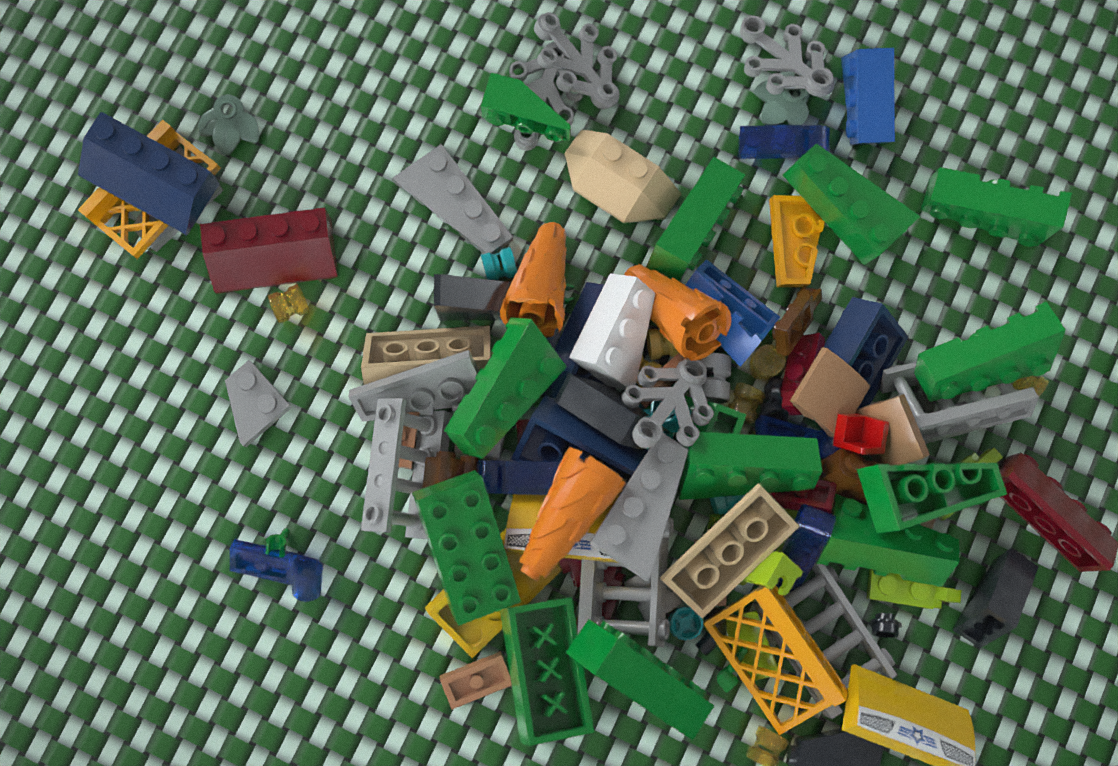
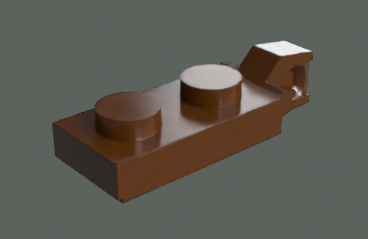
M804 286L797 293V298L794 302L788 305L782 319L775 323L772 337L776 340L777 354L790 355L814 320L813 312L822 300V289Z

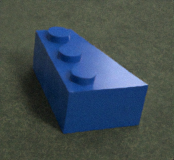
M894 48L857 49L841 57L847 111L846 136L850 140V145L895 142Z
M708 260L695 270L685 284L693 290L695 288L729 308L731 312L729 332L727 336L720 333L716 340L721 343V347L740 367L780 318L779 315Z

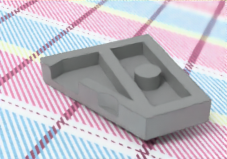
M250 360L225 380L239 441L244 447L249 446L292 408Z

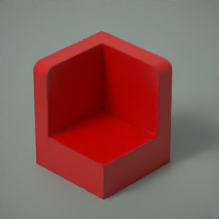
M859 413L837 414L833 446L863 455L884 454L889 422Z

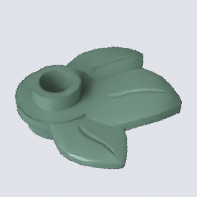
M768 80L760 83L755 88L754 94L766 102L761 113L763 124L776 126L787 120L795 129L803 125L809 113L806 102L810 93L806 89L784 88L782 93L774 95L766 89ZM796 91L799 96L794 97L789 92Z
M226 94L220 96L215 101L213 109L204 113L200 118L198 126L199 135L204 137L213 136L215 146L225 156H228L236 148L240 138L252 143H257L259 140V127L255 117L244 111L243 103L234 95ZM227 104H231L233 107V111L229 115H225L223 112Z

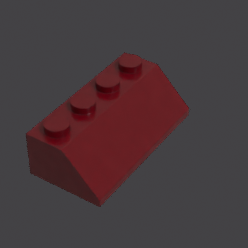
M325 207L200 224L202 252L213 290L216 294L338 277L332 219Z
M1021 452L1008 456L998 467L1007 495L1000 498L1079 572L1110 570L1114 566L1118 550V542L1111 536V530L1101 522L1092 519L1087 514L1086 507L1081 502L1071 499L1062 491V485L1056 479L1046 476L1038 468V463L1032 457Z

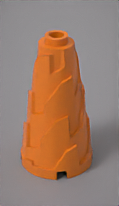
M549 222L539 227L536 237L524 255L502 302L500 317L505 325L511 317L533 320L545 338L553 337L557 328L559 332L561 331L565 319L564 298L566 279L564 274L567 233L560 224Z
M641 264L632 266L625 272V276L639 278L656 293L650 319L660 328L659 332L684 358L687 357L691 361L701 360L709 356L721 345L716 340L720 333L727 336L731 326V312L726 305L696 288L693 290L672 277L670 279L660 272L650 270Z
M571 447L563 455L553 483L538 513V519L531 531L529 542L519 560L523 564L520 571L536 581L539 580L540 576L547 578L558 562L569 553L576 542H579L598 517L611 505L626 484V482L622 481L623 478L591 456L588 459L586 458L585 461L580 458L582 452Z

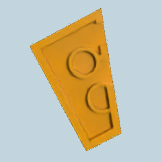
M773 195L769 199L776 286H808L811 283L818 253V240L820 233L823 231L825 221L802 196Z

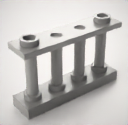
M916 362L895 365L883 370L880 385L882 394L897 390L899 395H905L925 444L1031 417L1039 398L1033 387L1015 390L1011 383H1002L997 385L1002 393L1000 396L987 398L984 397L981 391L967 392L972 403L958 406L954 405L951 399H940L937 402L942 409L941 411L930 414L924 413L910 388L920 384L914 374Z
M377 399L361 531L390 533L391 524L406 526L405 537L427 539L412 492L422 489L426 457H436L437 451L448 452L450 437L444 430L452 418V413L434 411L433 414H420L418 417L405 413L406 399ZM403 426L418 430L416 449L401 445ZM399 458L414 461L412 481L397 478ZM395 491L410 494L408 513L393 511Z
M670 514L652 570L651 588L607 586L606 583H603L604 569H607L608 566H624L620 563L582 559L578 633L588 619L599 626L604 620L623 634L648 635L649 646L664 647V640H667L669 637V621L665 619L667 585L660 579V576L667 571L668 542L674 532L673 519L670 518ZM606 599L650 601L649 622L605 620L602 616V604L605 603Z
M816 562L810 567L816 576L784 596V598L792 608L822 587L825 588L834 604L803 625L809 634L812 635L842 615L853 631L822 651L829 663L861 643L871 658L870 661L861 667L875 673L879 671L881 675L890 679L896 677L897 674L892 668L895 665L894 660L884 648H879L836 583L839 581V577L829 564L828 566L816 564ZM755 601L752 605L762 619L764 610ZM767 616L766 622L773 624ZM769 630L781 648L783 638L779 632ZM786 644L785 650L791 651L788 645ZM787 658L798 676L801 677L803 667L799 661ZM805 673V678L810 679L808 674ZM850 674L841 679L847 687V689L849 685ZM805 686L816 703L824 699L817 688ZM831 705L821 712L824 716L833 719L843 711L839 705L836 707Z

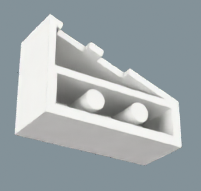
M610 273L569 358L607 386L626 390L628 386L636 385L656 293L637 277Z

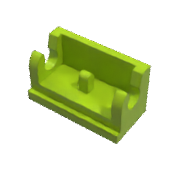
M773 551L738 585L744 586L747 583H753L772 590L778 583V579L783 578V584L779 587L778 594L784 596L789 593L797 577H801L803 571L784 553Z

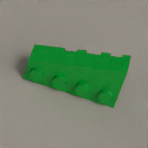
M815 144L782 175L864 265L880 256L921 217L818 144Z
M713 157L656 243L646 267L650 270H656L670 279L673 277L680 282L688 269L693 271L702 257L699 251L702 247L708 248L717 233L713 230L716 224L722 226L731 210L727 206L730 202L735 205L743 193L744 188L740 184L745 174Z
M939 167L929 179L921 208L922 211L928 212L930 216L936 219H951L959 222L965 228H980L988 231L994 237H1009L1018 240V243L1023 246L1033 247L1040 245L1064 227L1072 193L1060 191L1059 196L1043 193L1044 187L1030 185L1029 189H1019L1012 187L1009 180L998 178V180L994 179L984 182L981 181V175Z
M1044 302L1035 306L1036 312L1022 317L1019 312L1007 317V324L990 330L988 325L977 329L965 341H961L958 337L920 352L914 374L930 402L940 399H951L956 395L971 391L979 392L987 387L1002 383L1010 384L1018 379L1033 375L1041 376L1051 370L1066 329L1048 303Z
M513 317L509 319L505 326L507 330L501 341H496L491 350L493 353L485 368H481L476 375L474 387L469 395L465 394L446 426L445 433L463 454L483 459L567 367L532 319Z
M699 432V437L692 446H684L688 449V454L678 484L679 500L747 495L758 483L767 493L814 489L822 473L817 438Z
M997 463L878 464L857 469L876 533L899 531L1007 495Z
M836 494L831 517L823 516L821 520L816 564L828 566L829 562L842 564V568L856 571L857 567L873 569L875 575L886 577L887 574L894 573L899 574L903 580L942 587L960 562L959 539L920 524L899 531L876 533L867 505Z

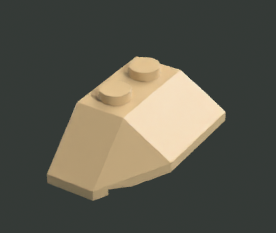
M581 129L565 152L573 191L622 223L654 219L664 220L681 196V192L658 165L607 133Z

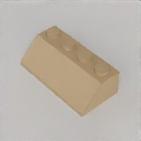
M490 326L366 333L361 365L363 383L365 385L467 350L470 351L478 370L484 369L491 358Z
M758 483L663 573L660 579L703 618L800 526Z

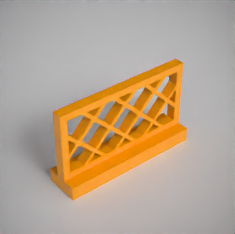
M161 120L147 135V137L173 151L181 144L184 147V157L195 163H205L208 165L206 169L211 171L214 176L221 169L217 163L178 134L164 120ZM99 187L78 209L79 212L136 259L169 226L159 220L150 222V215L143 211L142 223L128 225L129 212L140 210ZM121 213V226L107 227L105 225L114 214ZM142 230V239L134 248L128 244V232Z
M759 585L752 592L705 620L703 624L777 733L781 735L831 705L836 707L846 701L848 689L783 595L778 594V587L775 586L771 590ZM754 599L757 600L764 610L762 621L743 617L745 605ZM740 609L739 616L732 614L733 612ZM767 616L773 624L766 622ZM722 619L737 622L735 638L722 635L715 624ZM742 623L760 627L758 643L739 639ZM765 629L779 632L783 638L781 649L762 645ZM728 643L733 644V649H731ZM786 644L788 645L791 651L785 650ZM737 646L756 650L754 665L739 661L736 656ZM761 651L780 656L777 671L758 667ZM784 657L799 661L803 667L801 677L781 672ZM747 671L752 672V677H750ZM757 673L776 678L773 693L759 690L755 684ZM805 673L808 674L810 679L805 678ZM780 679L799 684L797 699L777 695ZM803 685L817 688L824 699L815 704L801 701ZM766 699L772 700L771 706L769 705ZM775 702L795 706L793 717L781 722L774 712ZM799 707L805 709L802 712L798 713Z

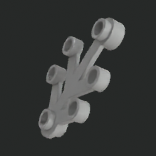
M551 12L541 14L534 25L536 35L542 40H553L568 59L558 57L554 49L545 47L537 57L538 64L545 69L554 68L563 71L556 81L557 87L561 91H573L588 95L592 103L600 109L613 107L620 97L618 88L612 83V65L617 59L616 50L610 46H604L597 55V60L601 64L600 76H598L592 69L593 43L599 35L597 27L590 23L583 25L578 34L581 40V52L579 53L560 30V21L557 15ZM575 74L583 76L587 82L577 80Z
M748 16L743 19L740 28V35L743 41L748 44L757 43L777 58L761 59L757 56L748 57L744 66L746 75L757 77L762 71L795 72L800 76L784 77L778 73L771 74L768 77L766 89L774 95L782 93L784 88L806 89L808 93L818 97L826 96L832 92L835 81L832 72L824 68L823 55L825 46L823 43L812 41L808 44L805 56L811 61V68H809L802 62L801 37L803 30L799 25L790 24L785 28L783 39L788 44L789 51H787L764 33L765 22L758 16Z
M555 42L545 46L554 49L556 53H560L562 58L568 59ZM536 58L527 63L521 61L513 62L510 65L509 72L511 78L523 82L527 75L545 68L538 64ZM554 68L545 69L542 78L528 83L526 86L545 103L548 99L556 113L559 115H569L570 119L567 122L572 125L574 113L569 107L565 106L553 83L557 72L560 75L563 71ZM515 69H522L524 71L521 75L513 73ZM566 92V97L570 101H579L583 94ZM517 129L515 130L514 140L518 148L528 151L536 147L538 133L532 132L529 138H524L521 136L522 132Z
M687 358L679 362L676 368L644 366L639 372L637 380L645 388H640L636 385H630L626 388L622 395V401L630 408L638 407L642 401H662L650 418L640 419L633 429L634 442L639 447L650 448L657 444L663 434L661 425L673 409L680 426L676 434L678 442L684 446H692L698 439L699 430L694 426L693 422L704 426L713 417V410L708 405L702 388L706 381L707 370L700 360L691 361ZM657 381H677L673 387H653ZM688 389L695 405L691 415L684 397ZM630 394L634 395L637 399L632 398Z

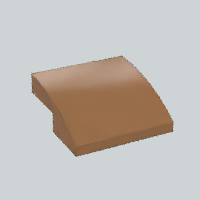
M822 347L790 401L804 417L815 420L828 436L834 438L837 414H854L869 390L870 385L843 359L828 348Z
M904 394L861 407L854 413L889 422L885 453L870 454L873 461L880 464L901 465L924 459L930 455Z

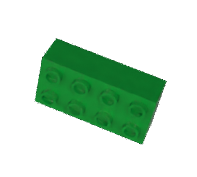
M474 470L412 492L451 614L457 625L460 626L520 603L521 599L483 478Z
M572 597L500 610L520 743L532 746L594 733L584 667L566 654L578 633Z
M588 619L566 652V654L595 676L692 741L715 706L704 698L707 691L688 680L684 675L604 620L599 626Z

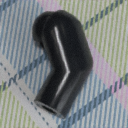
M715 606L708 614L704 616L705 620L712 617L721 610H719ZM722 619L715 625L720 633L726 636L727 619ZM709 632L695 644L706 657L718 646Z

